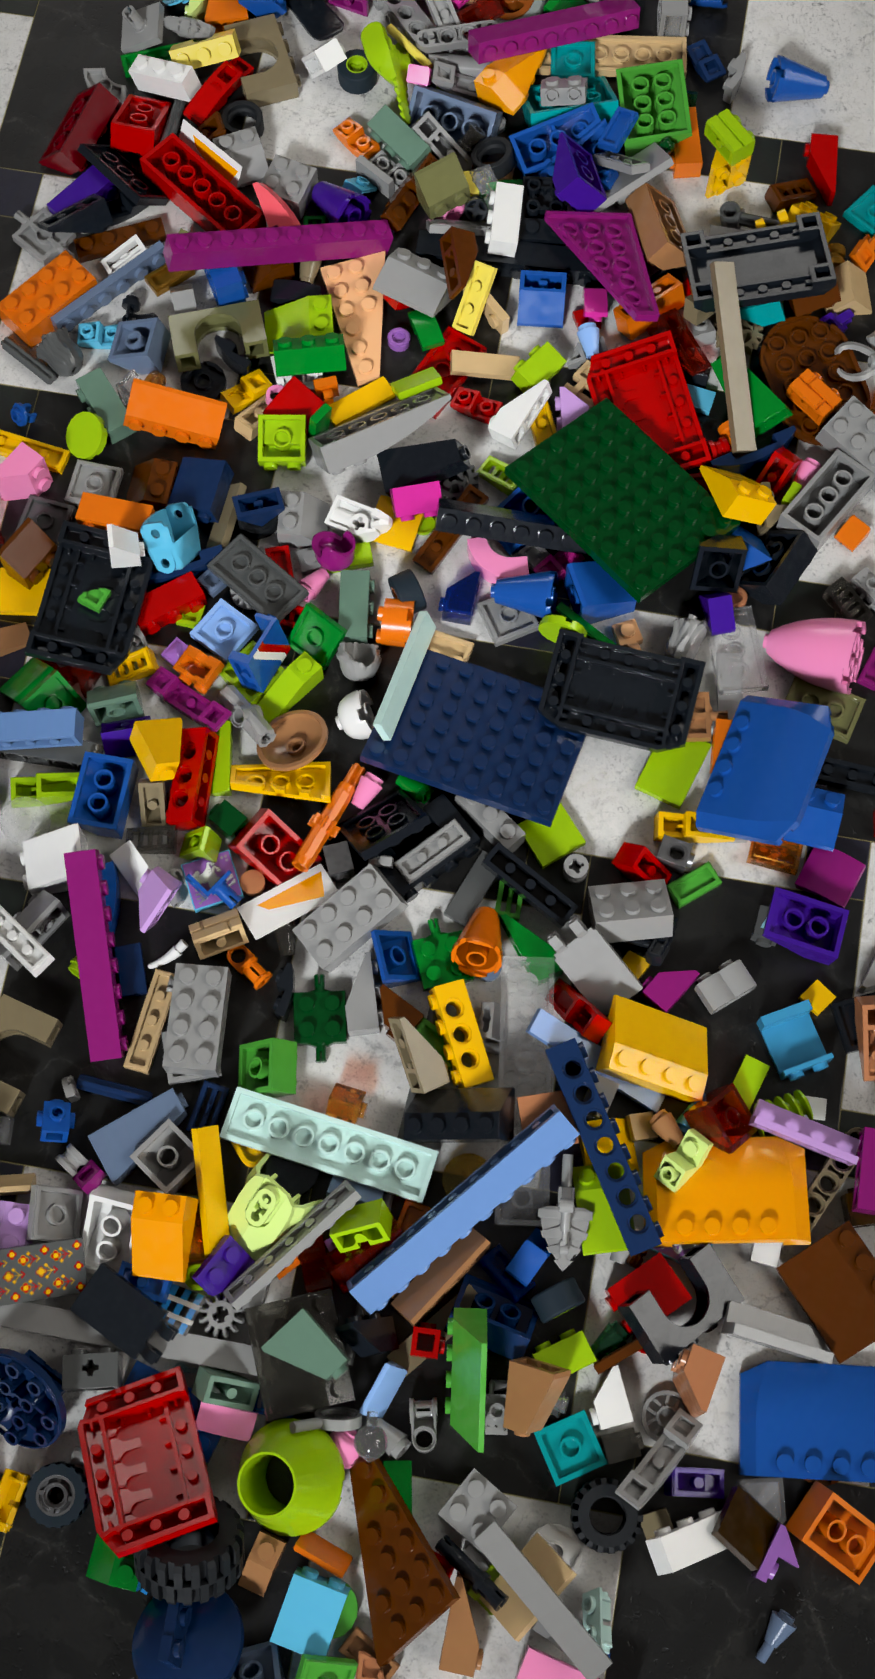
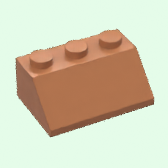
M694 1343L679 1353L678 1359L672 1363L670 1371L674 1372L672 1381L682 1399L685 1410L689 1415L697 1418L708 1410L726 1357Z

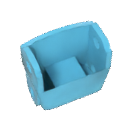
M185 502L172 503L167 505L166 509L154 512L145 520L140 528L145 548L159 572L169 574L174 570H181L199 555L198 551H201L192 506H188ZM176 510L182 512L181 518L176 515Z

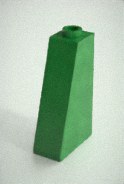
M720 355L716 361L711 363V366L725 392ZM747 367L756 438L792 416L793 413Z

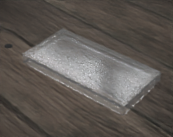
M733 607L735 632L711 636L708 624L706 626V635L718 694L728 695L768 691L769 683L752 607ZM703 613V620L707 623L705 615Z

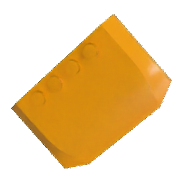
M777 1136L707 1138L713 1143V1146L704 1163L675 1193L657 1180L654 1175L664 1156L676 1150L664 1141L642 1153L644 1195L647 1194L653 1208L649 1212L652 1221L658 1220L664 1234L660 1238L662 1244L656 1247H673V1244L783 1242V1245H811L804 1148Z

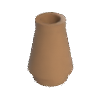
M662 1109L649 1120L652 1126L651 1130L676 1150L684 1135L672 1112L668 1113L666 1109Z

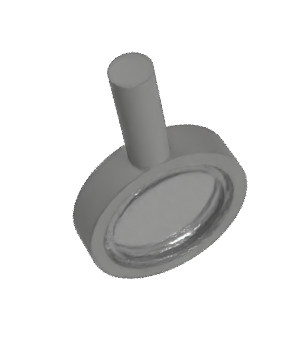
M323 1408L315 1412V1418L293 1421L290 1423L289 1428L293 1434L315 1429L335 1432L352 1431L362 1426V1414L359 1413L360 1411L352 1408Z

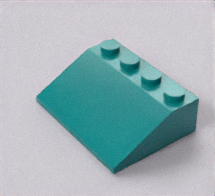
M595 76V82L588 83L586 104L593 102L600 120L605 118L607 123H609L619 106L618 99L605 76ZM541 84L530 86L529 96L522 105L526 126L530 128L584 105L541 106Z

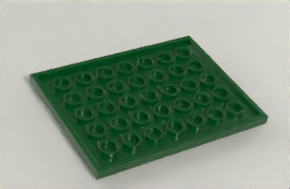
M605 398L506 466L504 471L507 477L638 603L696 560L700 543L717 534L730 535L741 524L739 520L722 517L713 496L608 398Z

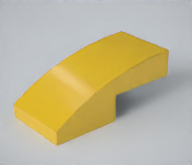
M257 369L241 377L240 384L221 392L220 399L228 403L227 408L234 415L264 396L268 388L273 384L260 369Z

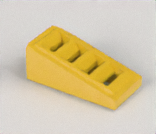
M146 646L129 653L127 659L118 667L121 677L117 678L115 671L111 675L106 676L109 685L113 686L124 680L136 681L152 676L159 666L153 650ZM143 659H146V662H147V665H146V666H145V664H144ZM134 662H137L139 669H135ZM124 665H127L128 667V674H126Z

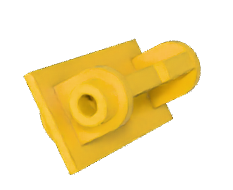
M5 1468L0 1481L1 1532L7 1533L13 1527V1520L31 1475Z

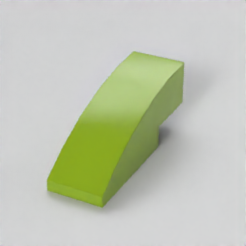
M80 772L36 773V777H10L11 808L44 806L72 801Z

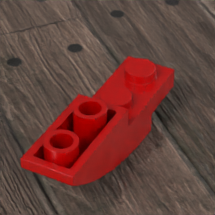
M240 57L234 58L230 62L224 61L201 86L185 108L183 115L200 126L213 113L226 105L228 97L242 85L241 77L253 75L254 67Z

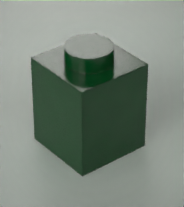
M226 800L221 804H216L209 812L210 816L208 817L211 826L230 842L249 822L244 814Z

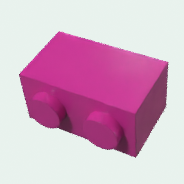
M439 481L389 489L394 518L400 517L401 522L415 520L414 515L424 513V518L436 516L438 500L442 498Z

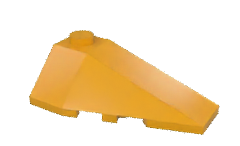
M548 49L495 60L487 65L474 80L478 101L514 116L527 101L529 88L534 84L536 71L541 67Z

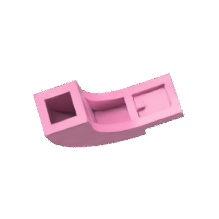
M472 536L470 539H467L469 560L475 571L487 582L492 584L496 583V580L499 578L529 574L527 556H501L490 548L487 539Z

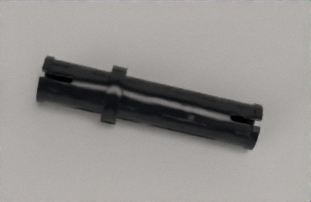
M445 1535L444 1539L441 1538L436 1544L435 1550L472 1586L471 1590L475 1594H480L495 1611H498L500 1607L502 1608L509 1597L491 1580L492 1576L488 1572L484 1573L448 1535Z

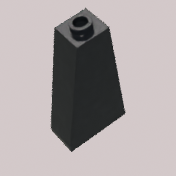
M456 439L391 448L377 454L385 494L390 496L389 489L434 481L442 482L471 468L469 462L471 454L468 447L462 445Z

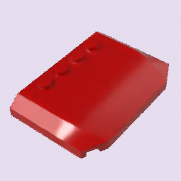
M671 330L591 356L587 385L594 406L608 398L685 471L710 463L712 458L698 421Z
M180 1366L86 1399V1411L77 1429L96 1532L118 1558L218 1522V1513L191 1398Z

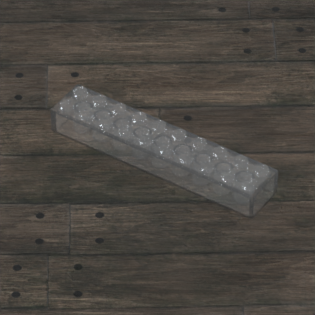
M502 956L498 1088H515L514 1137L522 1131L517 1097L552 1092V1067L545 1053V1050L550 1047L528 1034L526 1030L537 1009L542 1008L551 1015L554 1014L555 957ZM496 1142V1153L508 1142ZM550 1165L539 1169L532 1181L517 1188L510 1200L500 1203L495 1207L494 1226L542 1227L541 1218L538 1217V1208L549 1206Z

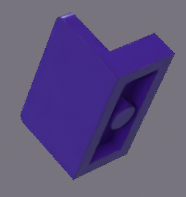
M144 716L101 723L100 734L105 755L117 757L137 755L129 740L134 722L151 720V717Z

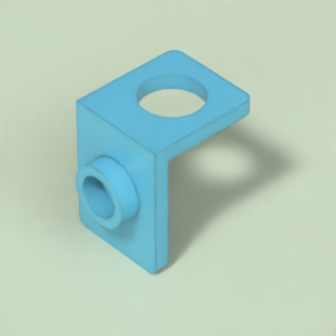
M361 176L345 179L342 186L361 194L377 191V187Z

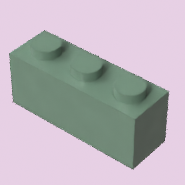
M386 104L367 123L371 130L369 135L377 143L382 142L385 145L384 150L392 158L398 157L400 159L398 163L407 171H413L429 152L435 157L430 146Z
M100 367L76 379L78 389L75 391L81 403H87L89 406L86 408L87 412L96 413L103 419L104 428H107V437L112 444L137 432L127 426H123L126 408Z
M341 570L338 624L347 630L342 641L368 644V639L373 638V624H369V616H374V602L370 601V594H375V580L371 579L370 570Z

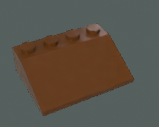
M848 1220L776 1268L830 1351L834 1353L839 1364L875 1342V1258Z

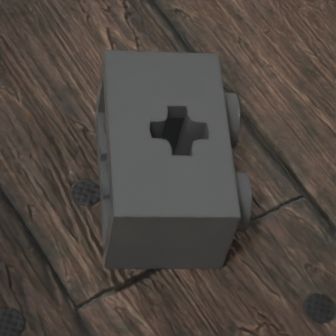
M99 1348L98 1353H88L87 1349H73L71 1354L63 1355L62 1390L66 1392L114 1390L123 1385V1355L115 1352V1348ZM92 1363L99 1367L98 1370L93 1371V1376L87 1372L88 1368H92Z

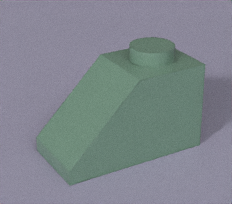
M199 1365L191 1393L203 1403L253 1412L261 1384L226 1370Z

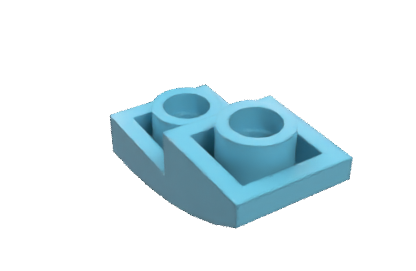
M100 321L79 324L77 345L92 349H111L118 324L103 326Z

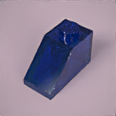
M475 571L447 588L445 597H440L438 611H442V621L471 626L480 584V572Z

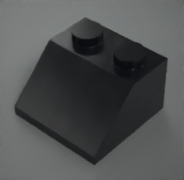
M717 534L699 544L689 586L690 590L737 593L748 551L742 536Z

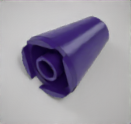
M320 181L313 187L312 199L330 223L369 221L372 211L369 209V203L371 204V202L365 195L327 181Z

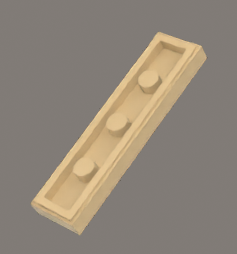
M155 969L123 1065L124 1068L150 1074L161 1041V1032L164 1031L170 1012L172 992H166L170 975L174 977L175 973Z

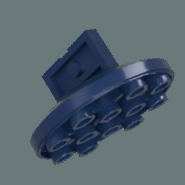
M0 1348V1424L7 1429L5 1432L0 1428V1434L12 1446L18 1444L33 1449L48 1447L62 1435L66 1426L67 1415L62 1398L66 1391L62 1390V1374L52 1369L30 1349L25 1354H21L14 1350Z
M226 1592L217 1598L214 1596L209 1598L208 1602L200 1604V1601L192 1602V1605L187 1606L179 1602L176 1605L168 1604L166 1599L160 1601L153 1598L143 1610L133 1635L132 1660L138 1678L230 1679L239 1663L244 1643V1626L240 1611L236 1603Z

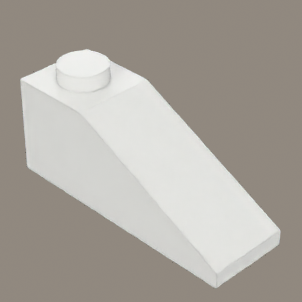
M544 379L500 408L497 414L492 416L488 425L492 439L515 450L517 449L553 393L549 381Z

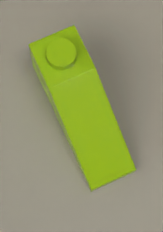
M306 651L284 670L257 704L261 707L263 718L268 724L276 717L287 713L324 679L322 666Z

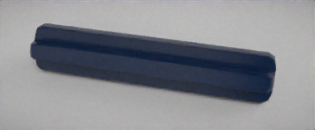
M80 1074L77 1079V1089L140 1106L153 1099L152 1092L85 1074Z

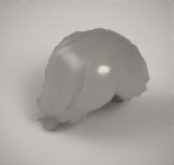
M342 641L335 655L339 660L343 675L352 681L363 682L373 678L382 662L380 650H378L379 646L369 643L359 644L358 642Z

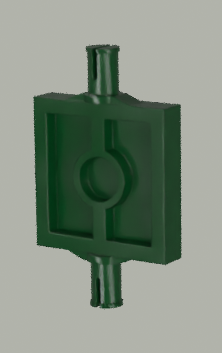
M316 974L314 975V990L293 993L294 1042H297V1046L309 1045L316 1048V1063H321L320 1053H322V1063H326V1047L333 1044H347L346 992L326 990L325 975L320 974L319 984V976Z

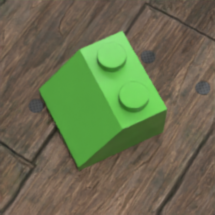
M268 1038L239 1046L238 1087L269 1097H283L296 1094L297 1042L279 1038Z

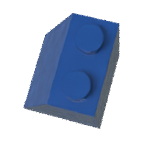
M596 561L567 564L564 587L573 611L589 624L634 612L637 601Z

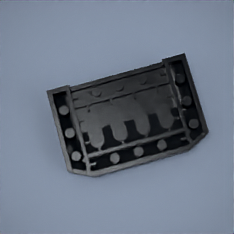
M63 520L57 540V551L34 628L30 631L24 653L25 656L111 675L129 656L153 571L152 559L144 545L145 557H140L141 566L112 568L107 530ZM99 588L111 590V596L100 613L77 602L78 597L85 591L88 592Z
M560 629L538 712L558 729L656 753L685 747L706 662L682 656L681 659H676L585 638L582 633Z

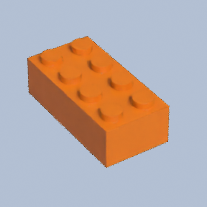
M65 250L0 301V318L7 327L32 349L42 341V335L54 332L50 317L96 286V278Z

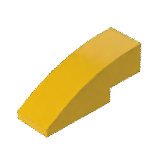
M659 811L654 816L653 841L662 842L664 834L688 843L735 841L733 837L699 831L696 828V812L686 811L684 814Z

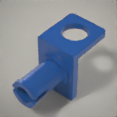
M230 870L208 891L190 874L185 877V880L205 899L210 894H216L230 910L242 899L226 884V878L232 873Z

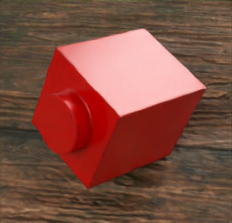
M420 1322L419 1327H413L410 1356L438 1360V1354H444L446 1337H441V1330L436 1329V1324Z

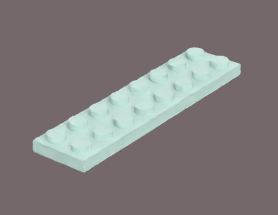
M238 1086L219 1136L221 1139L423 1204L439 1151Z

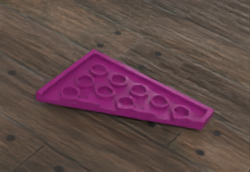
M545 212V222L634 321H658L660 314L631 213Z

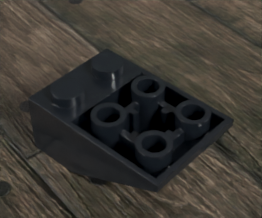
M523 176L524 190L521 209L520 241L566 246L544 220L546 211H567L568 202L565 200L562 202L555 195L554 191L556 189L552 180L553 177Z

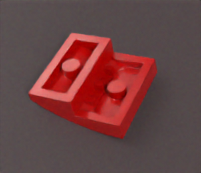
M293 376L262 413L264 415H306L307 435L310 417L325 402L296 376Z

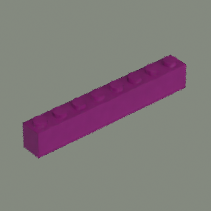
M604 0L468 30V52L478 64L638 29L640 6L634 0Z
M97 849L64 853L90 1062L122 1058L126 1056L125 1051H129L127 1035L123 1036L122 1025H125V1013L123 1009H119L118 999H122V989L120 983L116 984L115 973H119L117 958H113L112 947H115L114 932L109 931L108 924L109 921H112L111 907L106 906L105 896L109 895L107 880H103L102 870L105 869L104 855L99 854Z

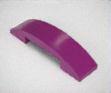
M162 666L145 683L149 689L174 709L213 732H217L232 715L231 711L214 700L212 702L183 684L176 675Z

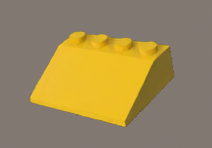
M613 995L608 1015L612 1025L603 1036L595 1071L686 1103L702 1101L708 1077L707 1027L619 995Z

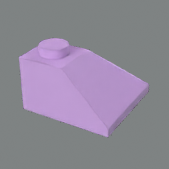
M159 866L151 871L147 869L139 881L142 883L138 890L140 931L146 933L156 925L183 884Z

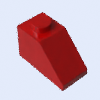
M781 447L774 451L756 482H770L771 491H773L775 498L791 479L802 459L785 447Z
M624 842L611 862L625 877L634 882L665 879L667 885L672 876L670 871L643 845Z

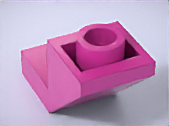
M583 288V317H588V322H602V317H608L607 290Z

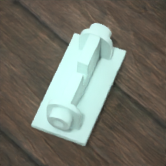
M598 1587L582 1594L583 1626L604 1652L610 1654V1649L612 1648L611 1627L603 1625V1621H611V1598L608 1597L607 1592L602 1591V1587Z

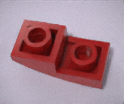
M459 386L450 403V407L488 425L492 416L496 415L499 409L504 406L503 402L482 397L480 391Z

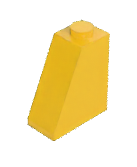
M181 717L134 722L129 740L150 782L173 780L180 763Z

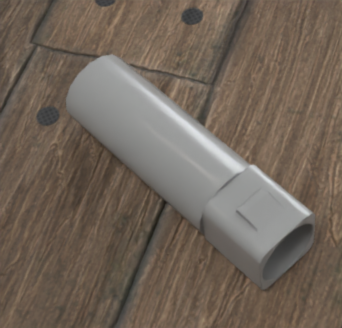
M437 52L429 53L428 59L432 63L439 61L456 66L455 73L476 78L487 65L493 62L478 64L472 56Z

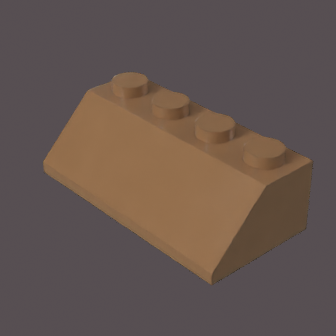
M646 182L625 199L628 207L627 212L632 215L635 229L640 239V246L645 252L644 258L649 265H655L661 270L684 267L685 262L680 242V233H686L676 205L673 200Z
M472 1228L471 1233L467 1237L459 1238L451 1245L452 1247L443 1257L438 1256L431 1262L429 1269L425 1273L416 1275L403 1292L395 1293L392 1296L394 1300L391 1302V1305L413 1327H417L490 1249L491 1243Z

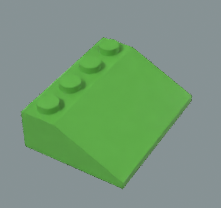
M682 59L616 69L619 106L636 111L639 114V119L624 142L625 156L632 157L654 142L659 145L660 141L665 137H669L676 144L692 136Z
M454 1308L453 1318H448L447 1335H453V1344H447V1361L452 1362V1371L446 1370V1388H451V1397H445V1414H450V1425L478 1453H484L487 1309Z

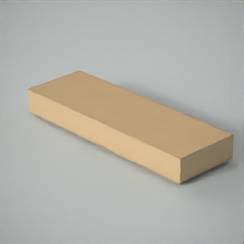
M452 350L450 353V375L512 381L511 377L515 373L513 368L520 361V356Z

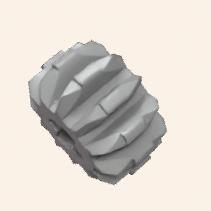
M220 1293L214 1296L216 1302L207 1297L205 1302L210 1305L209 1308H199L200 1312L207 1314L206 1317L199 1319V1323L205 1324L209 1322L203 1331L208 1334L214 1329L213 1338L216 1339L219 1338L221 1330L225 1339L230 1338L228 1329L237 1334L239 1329L234 1324L236 1322L244 1324L245 1320L237 1317V1314L244 1313L243 1308L241 1307L237 1311L225 1295L222 1300ZM221 1308L229 1313V1315L224 1317L225 1322L221 1323V1320L216 1319V1315L220 1314L219 1309Z

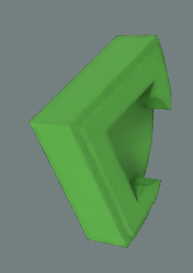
M99 588L88 592L85 591L78 597L77 602L100 613L111 596V590Z

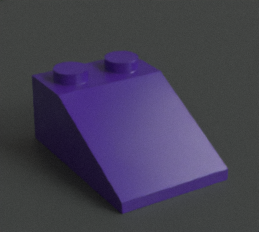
M562 131L558 138L552 179L556 189L554 191L555 195L562 202L564 200L568 202L575 212H593L607 200L592 154Z
M775 887L762 936L804 958L830 965L838 959L850 910Z

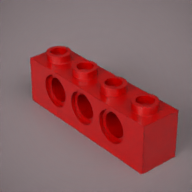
M207 727L182 728L180 763L170 787V799L166 811V823L179 831L196 830L206 824L219 743V735Z

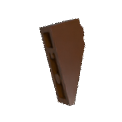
M451 226L439 241L449 299H454L466 287L478 253V245L475 232Z

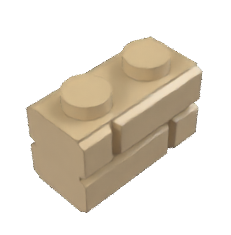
M237 908L188 925L200 960L249 943Z

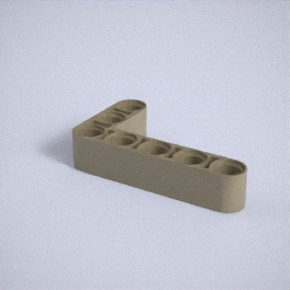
M851 1128L845 1134L849 1136L855 1135L859 1138V1131L862 1128ZM829 1157L826 1159L807 1188L808 1200H813L817 1204V1212H809L810 1232L855 1165H846L845 1169H840L836 1166L834 1159ZM821 1178H827L831 1182V1191H826L821 1187Z

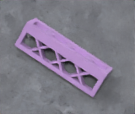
M762 1099L757 1100L749 1125L848 1166L857 1165L859 1157L855 1155L861 1140Z

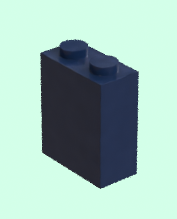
M183 457L168 505L185 502L188 506H192L197 521L201 523H219L234 472L225 460ZM176 510V515L181 518L182 512Z

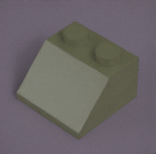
M455 152L414 173L418 201L430 220L441 217L451 209L462 206L470 200L469 185Z

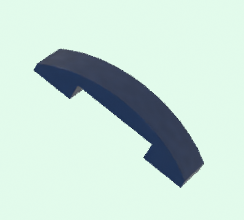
M791 426L773 434L769 446L736 460L731 452L711 460L708 467L741 475L765 467L775 450L781 447L786 449L789 447L796 428Z
M222 544L198 551L201 560L191 562L181 570H174L169 574L163 572L154 573L153 570L148 589L154 590L192 571L197 579L208 569L207 564L223 550Z

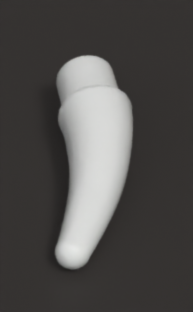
M181 939L162 957L148 964V969L160 967L177 959L189 945Z

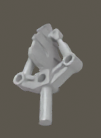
M563 1154L562 1178L561 1187H558V1203L556 1206L538 1208V1217L541 1218L542 1230L540 1231L542 1238H545L548 1247H546L548 1252L553 1254L556 1259L554 1262L562 1271L573 1262L570 1261L573 1256L578 1255L581 1251L579 1247L583 1240L586 1241L589 1221L593 1219V1212L585 1208H576L574 1205L575 1188H572V1154Z

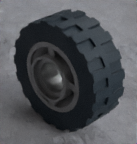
M59 1461L45 1465L32 1475V1479L28 1481L27 1491L25 1492L26 1509L28 1508L31 1518H34L39 1525L43 1524L47 1528H61L80 1518L90 1501L87 1478L82 1473L83 1470L75 1467V1464L72 1465L65 1463V1461ZM54 1487H59L63 1490L64 1498L62 1502H56L53 1499L52 1490Z

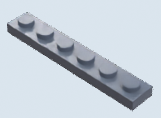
M159 240L50 317L54 330L64 327L67 328L68 332L72 331L77 324L84 319L90 318L94 312L108 305L111 300L121 293H125L136 282L143 280L144 276L163 266L166 262L163 255V243Z

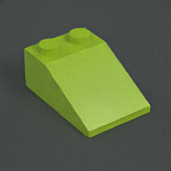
M331 294L306 296L264 312L269 354H274L273 340H278L281 337L322 336L334 332Z
M619 1163L610 1164L608 1167L609 1176L613 1179L622 1177L624 1173L622 1165ZM593 1165L573 1167L577 1208H585L593 1212V1219L589 1221L586 1232L588 1233L587 1239L582 1242L583 1256L627 1251L628 1249ZM628 1188L621 1190L619 1193V1200L624 1205L631 1204L630 1190ZM632 1216L630 1219V1227L633 1230H635L634 1219Z

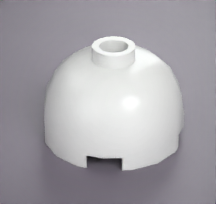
M364 689L347 694L340 701L337 710L338 716L335 717L339 730H344L348 736L359 740L369 738L374 728L373 722L376 718L370 705H373V701Z

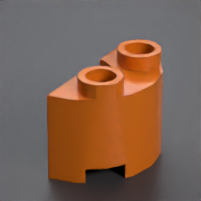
M385 598L384 606H379L377 621H382L381 629H377L376 643L405 647L412 630L415 601L402 602L399 599Z
M189 645L172 668L180 674L178 678L182 683L187 686L194 684L193 687L205 695L222 673L225 665L222 661L211 655L207 656L201 650Z

